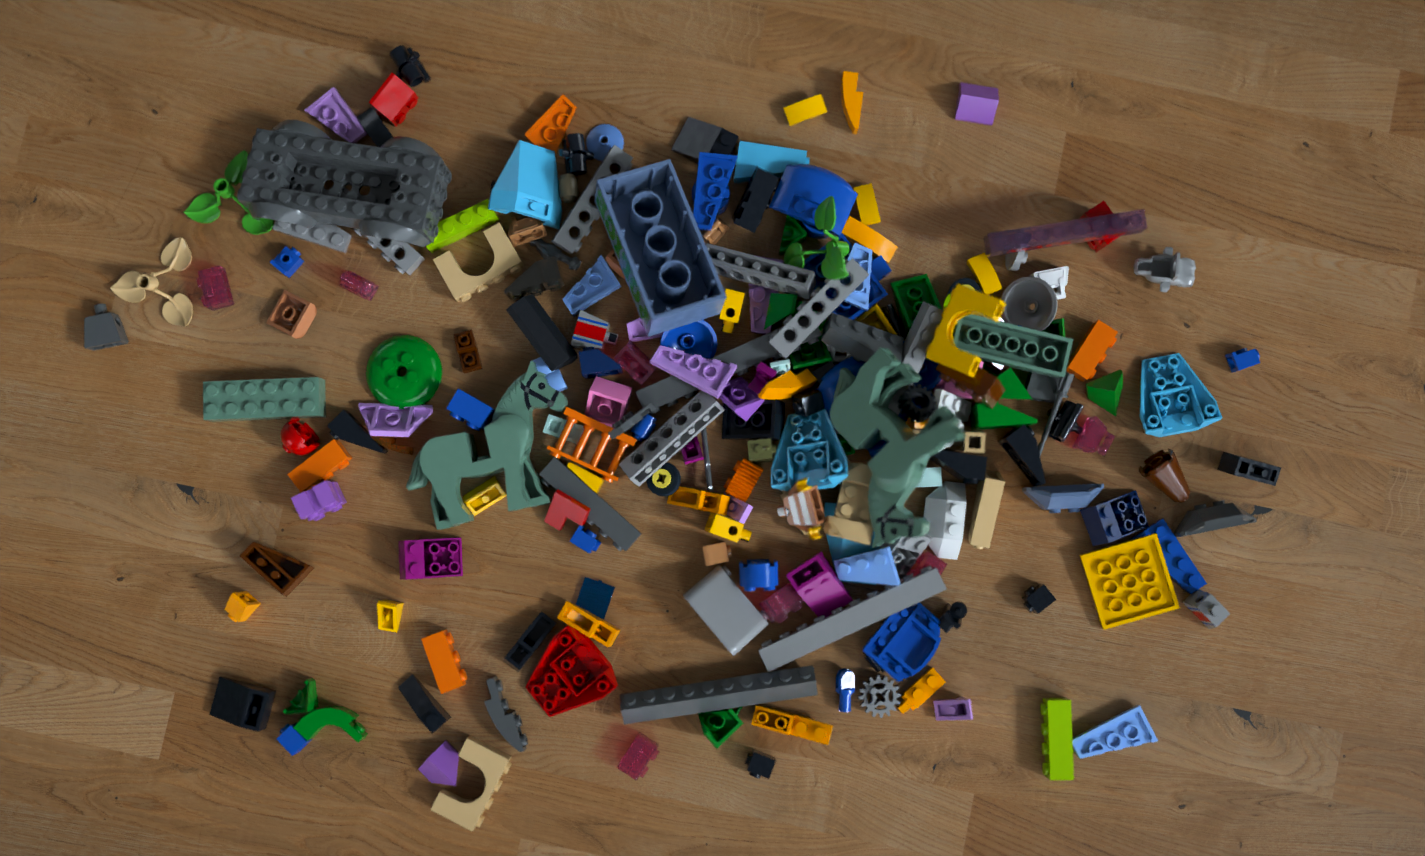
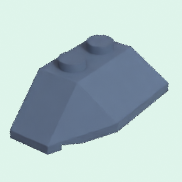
M1104 483L1024 487L1022 492L1042 510H1049V513H1061V509H1068V512H1080V508H1086L1104 488Z

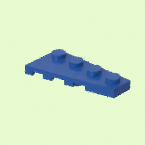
M699 152L693 216L699 230H712L738 155Z
M1159 519L1129 539L1132 540L1157 533L1170 578L1188 594L1194 593L1207 584L1164 519Z

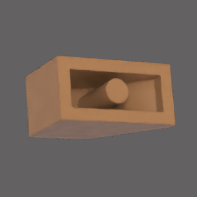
M725 542L702 547L706 566L727 562L729 557L732 556L730 545L726 546Z

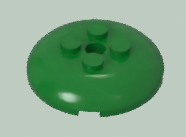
M397 335L384 340L373 350L367 362L366 380L371 393L382 404L396 406L399 409L425 405L435 396L434 394L441 384L442 364L435 349L423 339L412 335ZM402 367H406V369H407L406 375L403 376V377H400V375H399L400 369H401Z

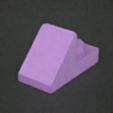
M724 492L723 495L730 496L726 515L744 524L753 507Z
M958 697L956 699L933 701L936 721L973 719L971 701L968 698Z

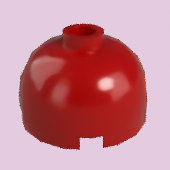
M293 417L282 427L280 434L283 443L282 447L288 453L302 456L307 455L320 445V443H317L319 437L306 422L301 424L298 422L300 418Z

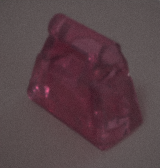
M345 271L340 277L339 285L369 301L372 300L379 287L352 271Z
M1097 416L1088 417L1082 427V432L1073 444V448L1086 453L1098 452V454L1105 456L1115 436L1107 431V427ZM1104 437L1105 440H1104L1103 444H1102L1101 447H1100L1099 444H1100L1102 438Z

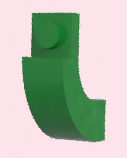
M326 706L312 711L293 727L307 741L314 738L326 725H335L342 728L358 743L368 735L365 731L366 728L361 723L354 722L359 715L351 709L342 706Z

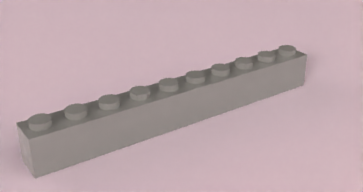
M931 565L920 569L921 573L914 576L912 573L903 577V582H900L899 586L886 585L884 586L885 590L879 593L877 590L867 594L868 598L862 601L859 598L849 602V607L845 609L842 606L831 611L832 615L827 617L821 615L813 619L814 623L808 626L807 623L796 627L797 631L791 634L789 631L778 636L779 639L774 642L770 639L761 643L762 647L758 651L767 671H772L946 590V586L937 568H932Z

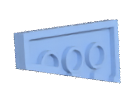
M1136 705L1072 738L1073 749L1080 759L1158 741L1140 705Z

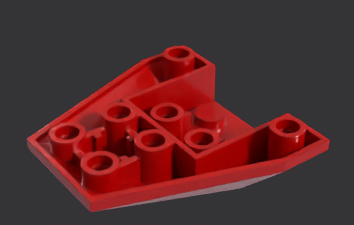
M567 625L552 638L525 688L547 715L552 717L603 699L618 684L611 663L592 640Z

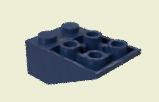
M1136 490L1080 509L1093 546L1113 542L1149 527Z

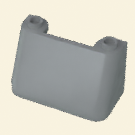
M717 565L684 593L683 596L734 656L769 625L767 622L769 617L763 610L759 612L729 577L732 573L725 565L723 567Z

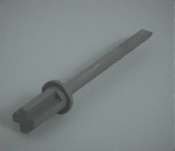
M1066 371L1065 377L1060 378L1056 391H1053V394L1057 395L1038 445L1040 456L1062 398H1068L1067 393L1074 374Z
M705 427L701 431L706 483L707 491H713L707 430Z

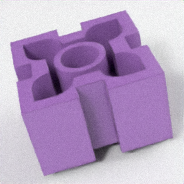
M327 480L291 498L300 519H308V521L320 520L325 517L326 512H336L343 508V504L347 503L338 483Z

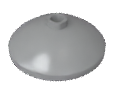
M1023 277L1017 279L1006 288L1001 297V300L1006 303L1001 314L1006 323L1042 331L1052 323L1057 313L1058 301L1055 291L1046 281L1040 278ZM1032 303L1035 304V308L1033 310L1030 309V305Z

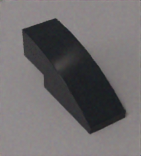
M541 611L504 657L503 661L519 672L556 625V622Z

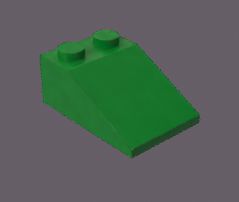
M927 274L891 283L899 318L902 320L901 325L906 337L923 301L942 310Z
M976 402L971 407L972 430L1012 428L1023 424L1031 426L1038 423L1036 418L996 403L993 409L982 402Z

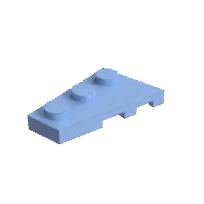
M854 243L847 260L850 261L853 258L869 276L843 302L868 311L872 250ZM849 276L840 279V282L843 285H848L850 283ZM834 290L832 297L835 298L837 294Z
M600 255L592 268L590 267L586 271L585 276L572 287L562 300L574 317L580 313V310H585L621 288V285L603 256Z
M890 546L833 561L839 580L900 585Z

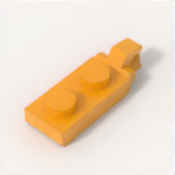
M931 667L903 692L904 694L901 696L903 701L897 706V709L902 714L910 708L915 710L945 684L946 681Z

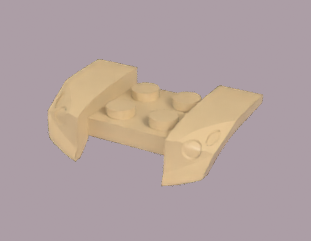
M847 463L848 477L841 481L834 516L828 515L825 517L826 521L823 522L824 533L870 545L873 528L869 515L868 492L872 473L868 465Z

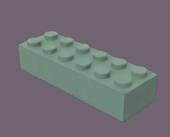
M973 314L961 318L953 329V341L956 347L976 355L981 360L1053 378L1065 377L1073 342L1071 338L1002 321L996 322Z
M320 377L203 382V420L222 422L291 419L293 417H326L325 379Z

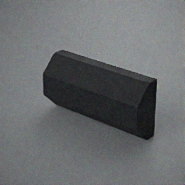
M533 294L524 296L506 309L551 372L572 364L577 359L578 354Z

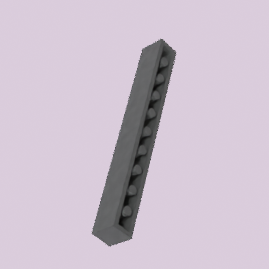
M807 317L798 320V324L801 327H806L809 324V320ZM817 327L800 345L807 342L808 345L818 342V337L822 336L819 328ZM787 330L784 333V338L792 341L795 338V333L792 330ZM772 331L715 356L710 360L717 359L721 360L722 363L737 364L734 374L737 373L738 376L749 372L747 368L752 366L756 368L760 362L766 364V360L772 358L775 361L782 358V356L769 344L771 340L769 336L774 332ZM799 345L793 352L802 349ZM672 375L636 391L642 408L651 402L656 409L650 412V415L661 411L660 407L665 404L670 407L677 404V399L681 397L688 399L695 396V391L700 389Z
M811 665L620 694V707L624 724L815 696L817 695V683L814 667Z

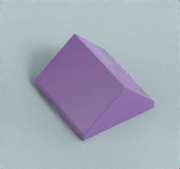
M961 82L955 120L992 126L999 102L998 88Z
M738 377L727 383L719 398L737 415L747 421L765 399H760L758 397L759 394L748 388L749 383L742 377Z

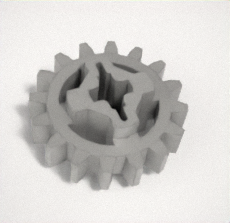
M876 674V679L869 676L870 682L863 681L862 683L865 687L859 688L862 695H859L858 699L863 700L860 706H866V713L872 711V717H875L877 713L880 718H883V713L890 716L891 709L896 711L894 705L900 704L896 700L897 697L901 696L900 693L896 692L899 686H892L894 680L887 681L886 675L882 679H880L878 674ZM877 683H883V684H884V685H882L881 687H874V686H873L874 684H877ZM890 690H891V692H892V700H891V701L889 700V697H888V693L890 692ZM868 691L870 692V695H871V699L869 700V702L867 701V692H868ZM877 692L880 694L882 693V700L879 698L877 699V696L875 695ZM878 705H885V706H886L885 708H882V709H876V707H877Z

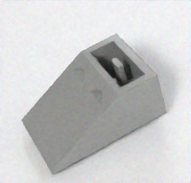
M928 534L917 538L903 536L896 540L895 543L889 544L884 542L879 547L881 549L890 546L900 582H902V578L907 575L932 538Z

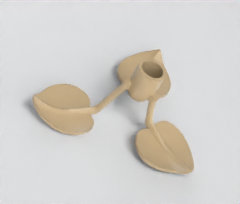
M182 237L174 239L164 248L161 254V262L163 265L169 266L167 269L151 272L150 275L129 271L122 275L110 289L118 297L131 303L141 302L146 297L145 290L158 293L170 300L162 308L165 320L173 325L186 327L193 316L191 300L182 293H178L172 298L170 295L158 290L159 281L156 278L158 275L171 271L172 268L176 271H183L189 267L192 255L185 239Z

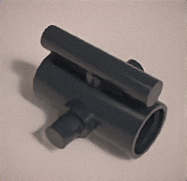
M400 45L390 52V57L398 68L396 76L401 80L405 78L410 87H415L423 81L429 82L431 80V77L418 59L420 54L413 51L411 47L406 49L404 45Z
M569 134L565 140H562L563 149L559 150V156L564 157L566 174L584 175L587 173L586 161L593 160L594 154L585 150L583 134Z
M1066 400L1060 412L1057 411L1049 436L1059 442H1064L1070 432L1074 431L1080 434L1083 428L1078 425L1076 420L1084 406L1080 403L1075 404ZM1049 409V410H1048V412H1047V415H1048V416H1050V413H1051V410H1052V409Z

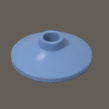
M602 124L594 127L589 132L586 145L588 151L594 154L595 159L603 161L613 145L623 150L624 139L616 127ZM607 138L608 142L604 144L601 140Z

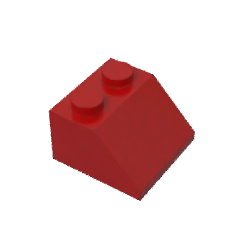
M391 73L371 98L369 104L381 117L397 127L398 124L405 120L407 112L416 106L418 96L400 78Z

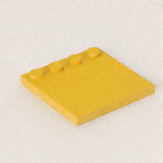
M1157 533L1079 555L1103 630L1180 608Z

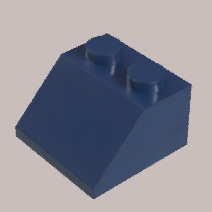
M586 347L583 348V351L579 352L581 372L585 379L595 378L596 376L604 377L623 374L620 364L599 349Z

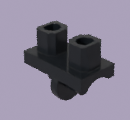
M959 601L954 602L952 605L947 603L944 606L943 615L939 617L940 622L938 626L946 633L953 627L957 630L961 626L962 618L967 614V606Z

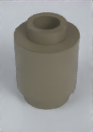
M574 174L560 175V180L558 181L560 199L564 200V203H574L575 199L579 198L577 179Z

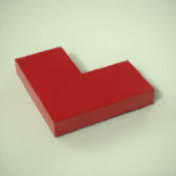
M558 489L553 496L544 522L559 531L563 529L567 518L583 526L591 508Z

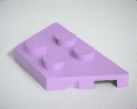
M359 403V410L370 436L410 437L433 413V405H417L399 409V407L386 404Z

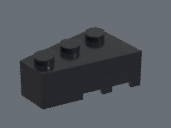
M756 166L732 216L735 224L755 233L762 221L765 209L768 208L771 202L772 192H776L779 185L777 175Z

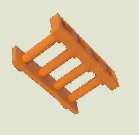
M566 407L563 414L567 416V421L555 447L553 448L548 445L549 454L558 459L563 456L603 475L602 479L610 483L613 480L618 481L619 478L614 476V473L626 448H629V446L633 447L637 439L624 433L617 436L615 439L619 440V447L607 472L596 468L608 441L611 440L608 433L613 428ZM578 421L584 424V431L572 456L561 450L573 425ZM596 429L602 432L600 435L602 438L588 464L579 460V457L591 432H594Z

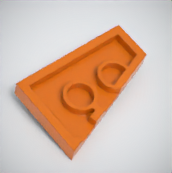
M562 94L524 136L532 144L555 151L556 154L577 107Z

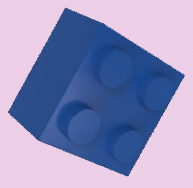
M459 388L446 408L451 411L449 415L462 422L467 420L466 425L479 432L492 422L495 409Z

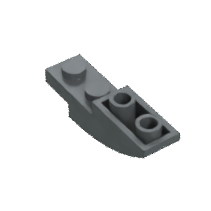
M497 676L491 677L486 680L491 695L490 699L484 701L487 711L505 740L516 750L523 752L527 748L528 740L526 734H522L520 728L522 726L521 717L516 715V711L507 712L509 704L506 698L503 699L501 692L504 690L503 684L500 679H497Z

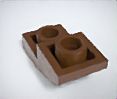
M468 330L453 334L463 373L466 374L483 369L473 331Z

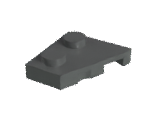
M651 402L635 413H632V411L628 412L622 417L623 420L620 419L612 425L613 429L608 435L611 439L621 435L642 420L645 415L656 409Z

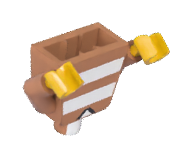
M806 477L797 481L788 491V496L783 498L784 505L778 506L777 512L779 517L787 516L790 525H796L798 529L807 532L811 539L822 538V535L819 534L821 526L817 525L825 522L826 518L818 486H808L806 483L808 479Z

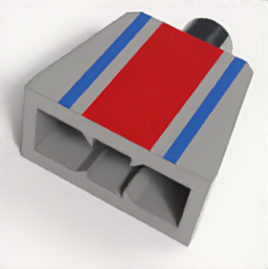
M580 310L571 346L578 349L594 347V349L603 351L605 343L616 345L618 334L608 332L610 327L608 322Z
M1199 589L1183 601L1208 629L1216 628L1230 614L1213 595Z

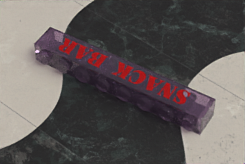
M1144 209L988 233L984 237L986 255L991 257L1138 234L1147 229Z

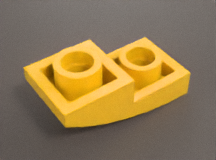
M821 94L784 107L790 126L827 113Z
M872 183L853 187L854 192L856 191L858 194L856 203L861 222L865 225L880 223Z
M985 253L967 260V265L975 275V282L979 284L982 293L989 295L1002 289L998 276Z

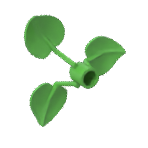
M245 150L235 156L225 170V179L220 178L214 182L213 187L216 197L210 193H203L197 196L184 211L190 219L196 222L211 223L220 216V209L217 206L221 205V196L225 199L233 198L248 212L242 219V226L248 233L254 235L267 233L274 224V220L253 219L250 211L234 195L235 189L232 185L236 186L238 182L242 184V174L246 170L248 163V153Z
M829 196L818 205L814 221L816 228L819 230L823 229V233L833 240L826 244V250L803 252L800 243H792L785 252L784 264L804 268L805 259L803 255L825 254L826 258L821 264L822 274L827 279L838 280L849 276L844 259L849 253V244L845 241H839V237L828 232V230L831 231L834 228L836 222L834 198Z

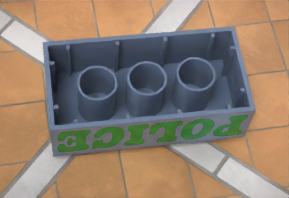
M671 159L597 180L595 203L647 336L650 337L720 314L727 296Z

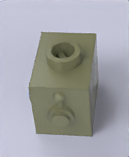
M770 438L747 441L750 462L754 464L773 462L777 447Z

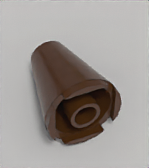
M1168 449L1169 452L1160 450L1152 454L1144 461L1146 465L1143 468L1139 467L1140 474L1172 501L1185 502L1189 498L1191 491L1173 450Z

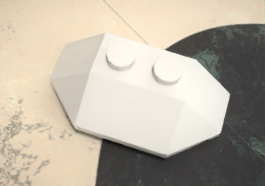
M945 481L942 486L935 489L925 498L923 518L929 522L930 527L927 534L932 538L928 546L937 558L954 560L958 558L963 541L966 512L964 483Z

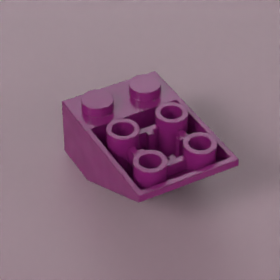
M461 538L398 541L400 580L463 576Z
M822 551L786 574L796 592L818 617L821 615L827 617L832 614V610L843 607L853 601V598L841 580L838 579L837 574Z

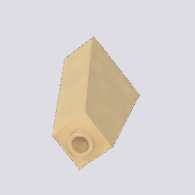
M986 470L984 481H979L977 484L968 535L970 545L977 549L990 548L1005 480L999 472Z

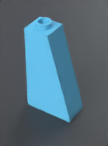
M740 141L734 183L749 182L756 166L780 178L783 176L787 165L809 164L810 157H806L807 151Z

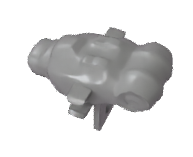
M1165 247L1163 254L1152 255L1147 259L1141 257L1134 261V273L1146 277L1150 282L1160 284L1161 292H1167L1170 289V285L1192 287L1195 280V261L1190 258H1180V252L1173 256L1172 247Z

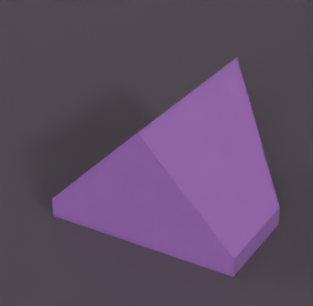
M445 741L426 759L418 770L431 783L456 786L459 752Z

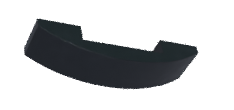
M373 107L357 116V119L377 147H381L383 143L393 137Z

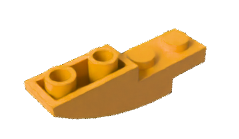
M758 705L755 707L751 723L754 726L829 745L833 725L817 721L813 718Z

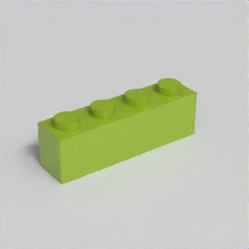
M489 199L438 222V235L434 238V242L427 245L426 248L433 253L500 221L496 212L488 209Z
M1043 698V703L1040 704V712L1044 719V723H1041V733L1044 735L1042 754L1045 755V763L1042 764L1043 774L1049 780H1074L1071 700L1068 698Z

